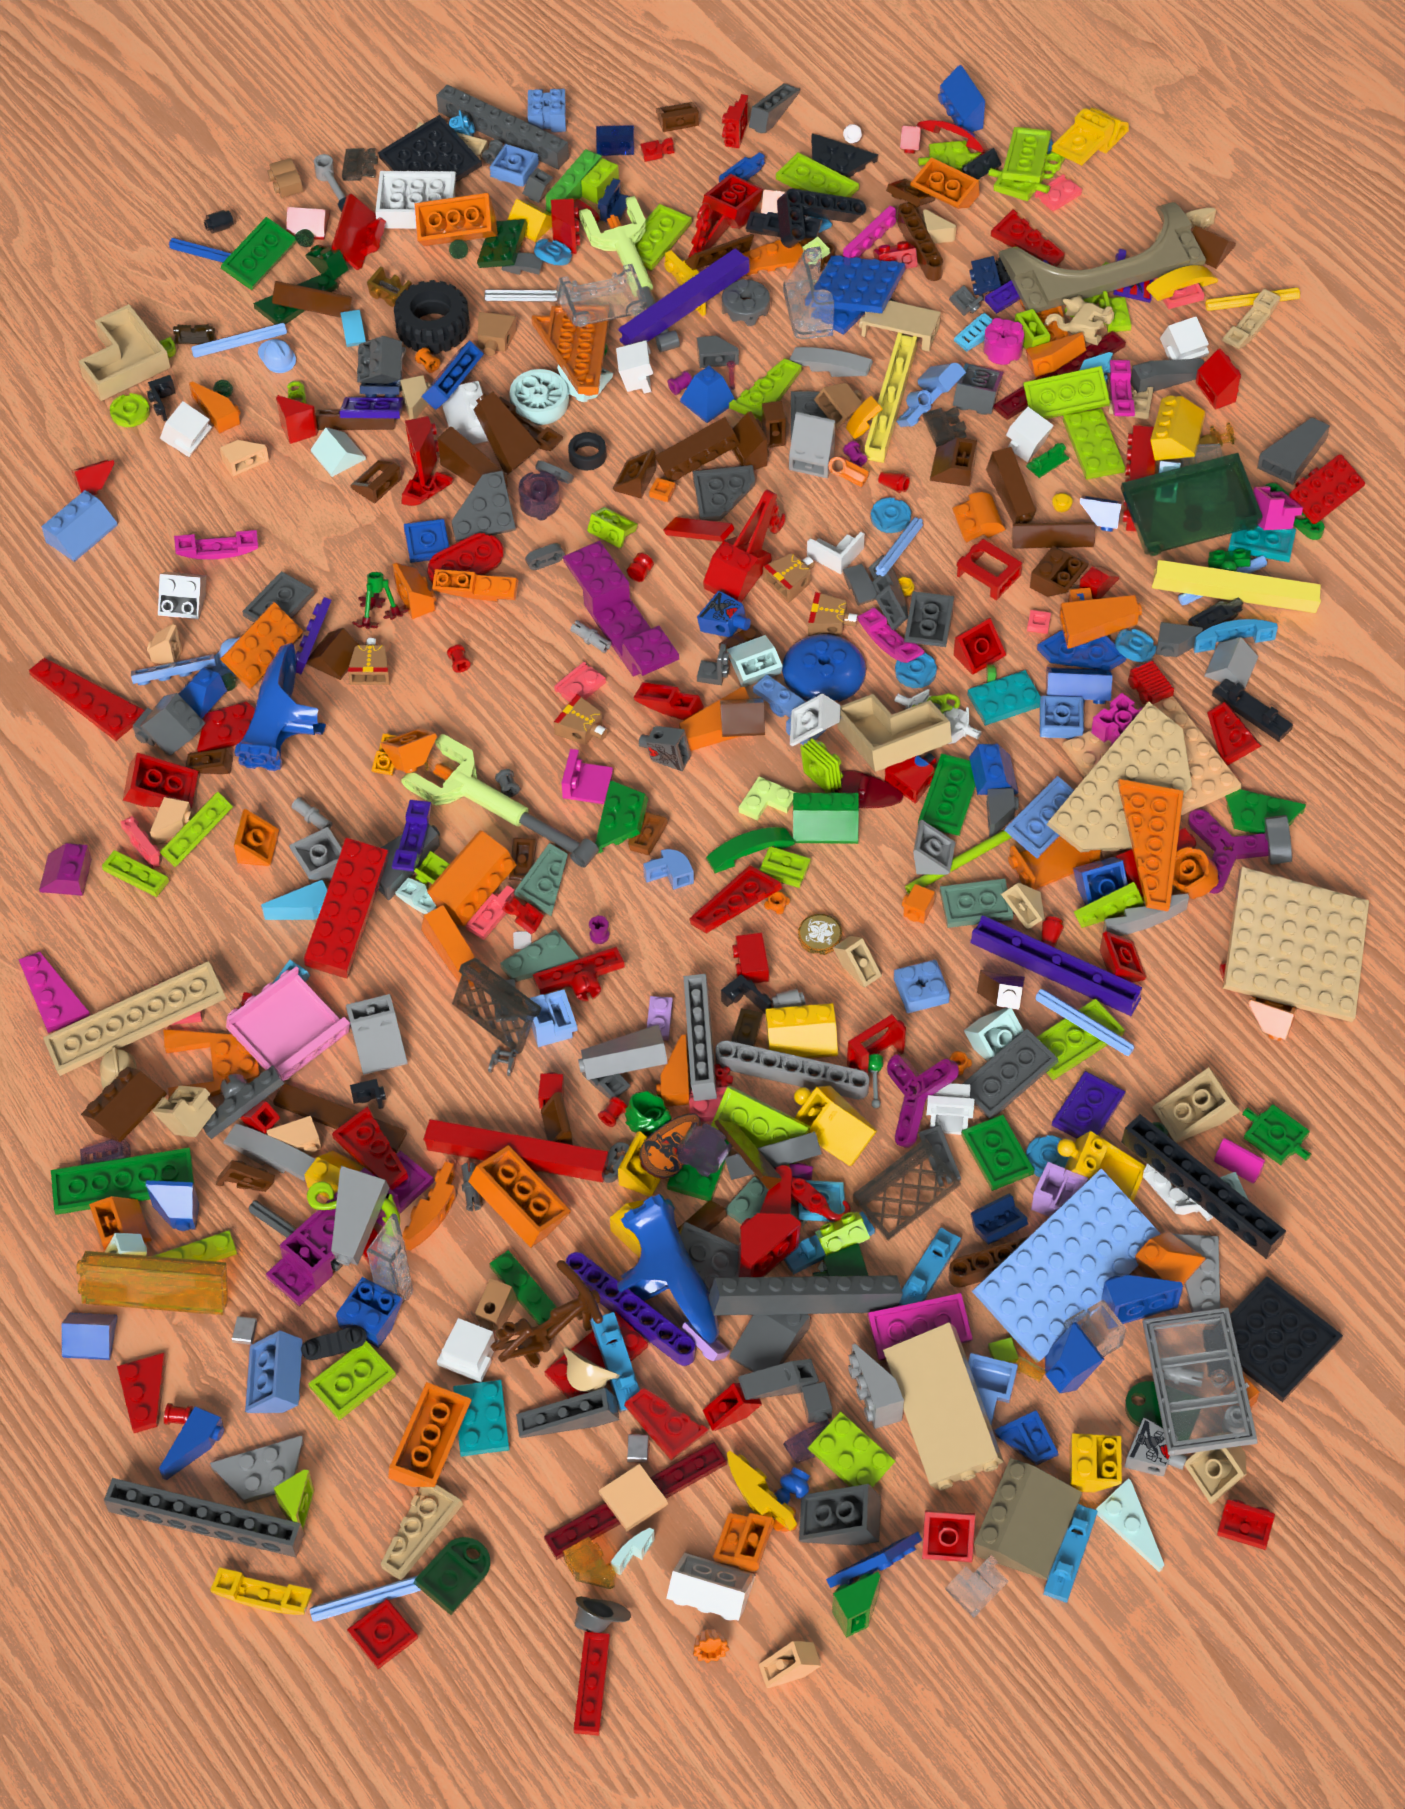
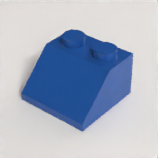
M978 744L969 756L977 795H987V789L1014 788V794H1018L1010 754L998 744Z
M1116 857L1073 868L1077 889L1085 906L1128 885L1123 860Z

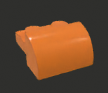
M972 493L968 495L970 500L952 508L966 543L984 534L989 538L1006 530L996 503L988 493Z
M728 1513L713 1556L715 1562L738 1566L740 1570L747 1572L757 1571L774 1525L773 1518L749 1513L748 1516Z

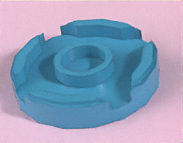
M541 239L535 244L534 253L538 258L547 263L562 266L567 265L571 261V250L559 241L553 240V242H548V239Z
M890 497L884 498L873 505L870 519L878 530L885 533H896L904 530L909 525L911 510L902 500L898 501Z
M1123 629L1118 633L1115 640V646L1119 653L1136 662L1150 661L1157 649L1153 644V639L1145 632L1137 629H1132V631Z
M925 652L908 663L897 660L895 664L896 678L900 683L910 688H923L930 685L935 680L937 674L935 660Z
M1046 1135V1137L1035 1138L1029 1144L1026 1156L1033 1166L1036 1176L1041 1178L1047 1162L1065 1168L1069 1157L1061 1156L1057 1150V1145L1062 1140L1061 1138Z

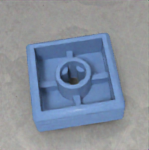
M505 144L489 167L491 171L490 177L523 187L539 164L538 154Z
M1041 696L1040 737L1072 739L1083 735V697Z
M934 959L894 970V981L907 1013L949 1003L950 993L937 960Z

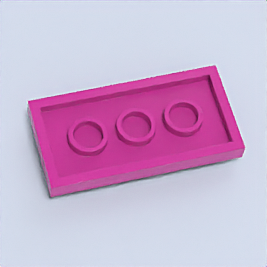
M961 1293L869 1312L867 1314L878 1361L886 1360L884 1349L949 1322L956 1328L961 1343L973 1340Z

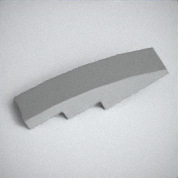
M795 347L790 358L792 362L802 366H809L812 372L829 371L831 377L867 376L873 363L872 359L853 353L815 347Z
M1172 895L1168 912L1146 908L1145 901L1143 907L1125 909L1124 917L1105 919L1103 933L1107 931L1117 936H1122L1148 929L1167 921L1187 909L1189 895Z
M239 1124L234 1125L224 1140V1144L262 1166L266 1163L284 1174L287 1171L304 1182V1174L315 1161V1158L282 1141Z

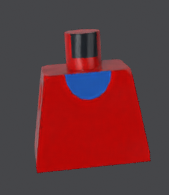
M927 753L923 758L917 755L903 762L891 765L885 769V782L895 787L916 804L931 785L935 773L933 765L936 763V759L932 754Z

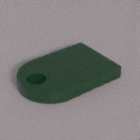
M1144 1381L1134 1385L1129 1390L1125 1401V1411L1130 1421L1140 1427L1143 1418H1146L1163 1428L1154 1382ZM1165 1386L1169 1404L1200 1400ZM1139 1396L1144 1399L1145 1403L1138 1406L1131 1399ZM1201 1410L1171 1414L1174 1433L1178 1441L1190 1440Z
M469 1537L456 1538L439 1552L415 1578L413 1584L447 1613L452 1615L487 1576L490 1568V1555L486 1547L479 1541ZM468 1549L477 1550L479 1558H469L466 1551Z

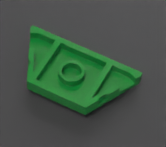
M610 781L595 841L599 849L597 854L604 852L603 848L612 843L615 846L619 845L626 839L633 838L641 833L648 803V797L645 793Z
M1241 789L1225 796L1227 809L1232 817L1233 828L1254 834L1265 833L1264 818L1286 815L1290 826L1300 813H1304L1306 804Z

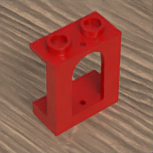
M982 539L978 544H974L965 557L962 556L957 562V577L960 578L964 573H967L991 588L990 597L996 601L1021 576L1022 572L1021 561L985 539ZM984 552L1008 566L998 577L975 564Z
M891 1014L849 1040L847 1066L862 1070L868 1074L869 1055L878 1054L891 1045L901 1055L904 1054L906 1035L904 1023L901 1020H897ZM888 1027L887 1032L877 1041L867 1047L861 1044Z

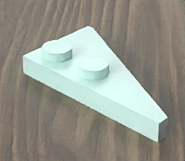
M1128 1478L1096 1508L1098 1511L1097 1515L1160 1572L1165 1564L1133 1484Z

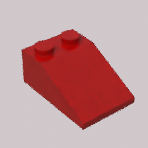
M429 416L405 421L410 455L421 486L426 484L437 462L436 452H439L438 441L434 440L433 436L437 435L435 423L430 422Z
M137 752L129 764L123 801L143 807H160L164 797L189 802L191 809L199 771Z

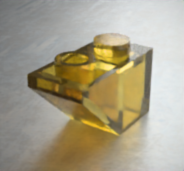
M590 1537L563 1551L564 1562L576 1581L607 1589L615 1587L614 1577L616 1573L610 1563L605 1564L602 1556H604L602 1549L597 1542L593 1544Z

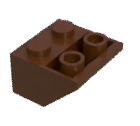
M751 411L747 412L732 428L740 443L732 451L741 466L753 465V470L767 466V457H769L767 444H769V437L766 432L762 431L759 419L755 418Z
M955 438L936 448L930 481L970 487L976 459L977 440Z
M1052 546L1031 572L1030 588L1046 597L1067 593L1087 569L1089 563Z

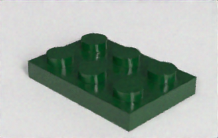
M525 219L496 221L498 236L485 238L477 260L479 268L515 265L528 225Z

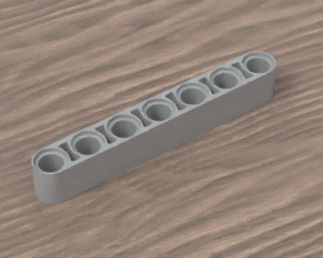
M721 1041L716 1046V1064H719L721 1069L727 1066L732 1072L806 1087L812 1090L820 1086H831L841 1096L853 1099H863L869 1093V1076L862 1070L732 1041Z

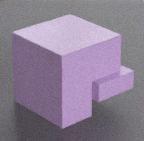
M1047 1162L1034 1191L1031 1210L1050 1217L1088 1181V1178L1067 1169L1065 1171V1168Z

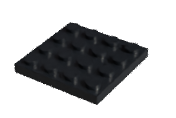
M440 114L378 152L379 158L391 171L456 172V182L482 166L481 160Z
M1268 1276L1230 1314L1242 1371L1282 1403L1343 1337L1340 1332ZM1221 1324L1208 1336L1206 1341L1217 1351L1227 1350Z

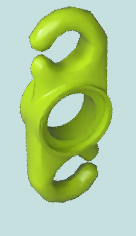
M1052 151L1047 154L1043 172L1050 171L1052 173H1044V179L1053 178V174L1060 170L1065 157ZM1049 161H1056L1058 163L1050 164Z
M300 381L290 382L287 385L289 389L288 398H301L302 401L300 402L307 404L304 385ZM294 386L299 387L297 390H291Z
M951 693L931 696L927 699V701L931 700L932 703L939 704L941 707L939 710L942 714L953 709L951 705L947 704V700L955 701V709L960 706L959 697Z

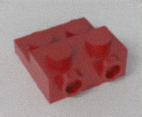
M741 94L739 101H736L734 106L729 105L727 113L723 114L722 124L725 125L722 138H725L724 144L727 147L740 148L748 126V95Z

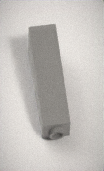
M659 1025L581 1050L582 1059H578L580 1072H585L587 1080L668 1064Z
M343 1166L340 1169L331 1251L337 1262L349 1266L350 1263L359 1264L390 1187L384 1179Z

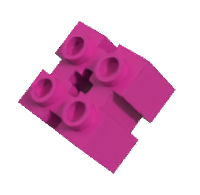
M1121 693L1110 703L1109 711L1104 708L1093 717L1091 733L1104 743L1107 740L1111 741L1112 746L1143 708L1135 709V702Z

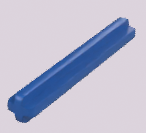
M171 238L169 241L170 249L222 263L231 254L176 238Z

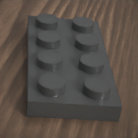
M1026 1029L963 1084L970 1085V1098L974 1099V1105L987 1118L993 1119L1058 1063V1058Z

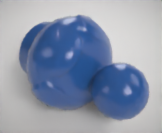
M793 1467L790 1473H786L780 1478L782 1488L774 1490V1495L777 1497L776 1501L781 1505L783 1503L788 1504L791 1498L790 1492L799 1499L803 1498L809 1492L808 1480L810 1476Z

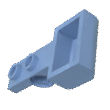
M950 363L929 367L917 381L922 390L908 394L906 402L909 408L896 420L899 426L912 427L917 424L919 417L931 409V404L942 393L948 392L966 373L962 366L958 363Z
M766 675L753 687V692L768 702L771 710L777 716L783 717L786 715L789 717L786 721V732L790 736L791 711L806 701L769 675ZM824 730V731H822V732H820V733H818V734H816V735H814V736H812V737H810V738H808V739H806V740H804V741H802V742H800V743H801L802 745H804V743H807V741H811V738L814 739V740H816V739H817L819 736H821L826 730Z
M970 1353L968 1363L990 1425H992L997 1400L1010 1403L1018 1365Z

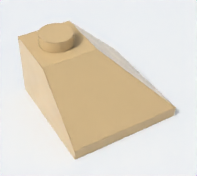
M1232 1433L1216 1434L1215 1436L1227 1435ZM1241 1446L1196 1452L1185 1463V1467L1210 1504L1216 1502L1247 1474L1246 1455Z

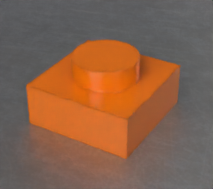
M657 477L649 491V497L668 503L676 489V483Z

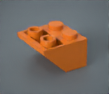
M111 1196L89 1204L104 1250H106L115 1233L141 1234L144 1243L152 1241L137 1199Z

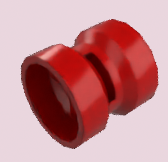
M638 553L626 572L634 581L642 582L646 578L647 572L654 566V562L648 555Z

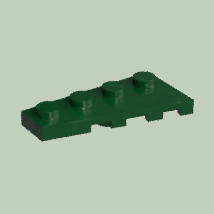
M325 273L297 284L327 292H333L338 289L337 282ZM273 295L253 303L254 309L274 325L280 323L287 324L306 311L273 304Z

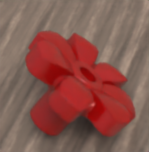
M715 1064L716 1088L728 1087V1084L733 1083V1076L728 1075L730 1069L727 1066L721 1069L719 1064Z

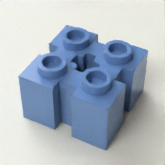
M538 89L528 90V123L542 130L551 129V132H566L565 89H550V93H543V90Z

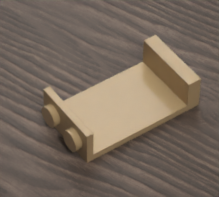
M889 301L883 313L865 312V316H862L860 319L859 328H862L861 336L863 337L866 336L870 326L923 338L922 350L930 351L940 327L941 312Z

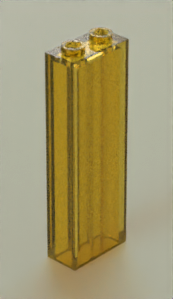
M85 1251L82 1260L77 1262L76 1272L80 1274L78 1293L82 1296V1304L223 1315L228 1303L226 1262Z

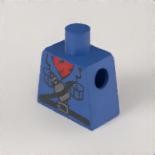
M721 591L714 595L697 616L701 632L731 637L738 628L746 631L751 624V620L746 618L743 604Z

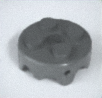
M741 279L724 289L722 293V314L728 313L733 322L741 320L747 326H754L759 316H767L770 294L763 284L754 280Z

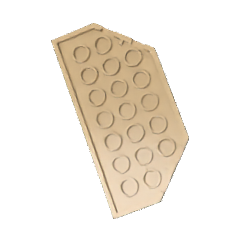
M1148 702L1046 825L1080 852H1089L1090 850L1115 851L1127 848L1132 850L1117 782L1119 779L1182 790L1184 791V796L1192 786L1183 728Z

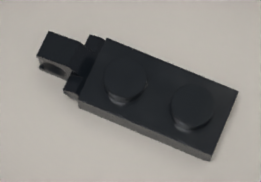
M990 148L962 165L961 169L963 173L978 180L988 174L990 168L996 169L1002 164L995 149Z
M1239 597L1230 603L1220 601L1188 620V625L1202 627L1203 632L1217 624L1232 621L1243 610L1242 606L1244 603Z

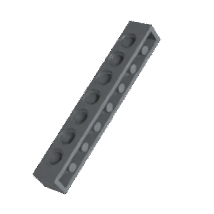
M446 85L436 95L438 112L449 118L459 116L458 110H461L465 116H468L469 121L473 122L475 130L504 144L537 153L539 161L556 169H559L569 159L568 142L450 85Z
M112 1478L104 1498L108 1512L295 1558L304 1537L301 1523Z

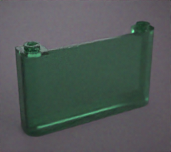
M1239 453L1124 482L1121 485V491L1143 551L1146 555L1156 556L1166 550L1246 529L1247 531L1254 530L1259 526L1258 524L1263 518Z

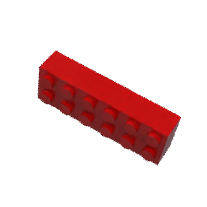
M345 838L304 956L306 967L348 979L388 862V850Z

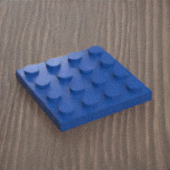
M839 255L831 256L807 299L808 306L883 313L905 272V263L861 259L858 257L847 258Z

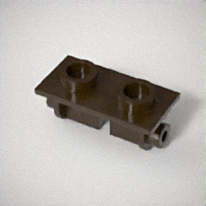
M177 324V326L173 327V333L175 334L174 343L203 344L214 341L215 328L209 326V324L195 325L194 328H191V325Z

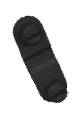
M353 1326L309 1339L302 1345L301 1352L308 1360L334 1356L362 1346L367 1339V1334L362 1327Z

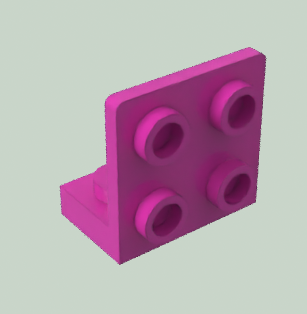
M570 749L561 783L563 798L604 804L613 768L583 763V760L579 759V750Z

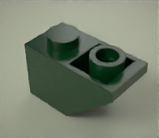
M316 245L305 255L321 274L325 273L333 280L349 270L341 251L338 249L333 250L331 247Z

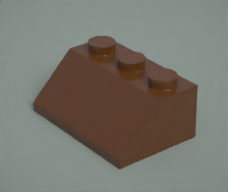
M127 1066L119 1072L118 1077L110 1085L106 1086L94 1101L87 1105V1108L81 1115L95 1134L121 1143L167 1093L143 1072Z

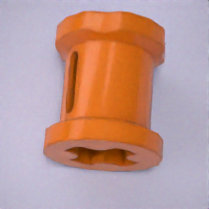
M428 348L420 349L415 355V361L418 364H422L428 373L435 372L441 364L440 359L431 355Z

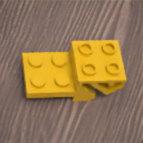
M1099 108L1082 109L1074 117L1075 123L1052 145V152L1082 166L1097 150L1106 154L1129 131L1128 122Z

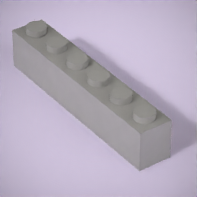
M706 974L683 976L694 1101L717 1099L710 1000Z

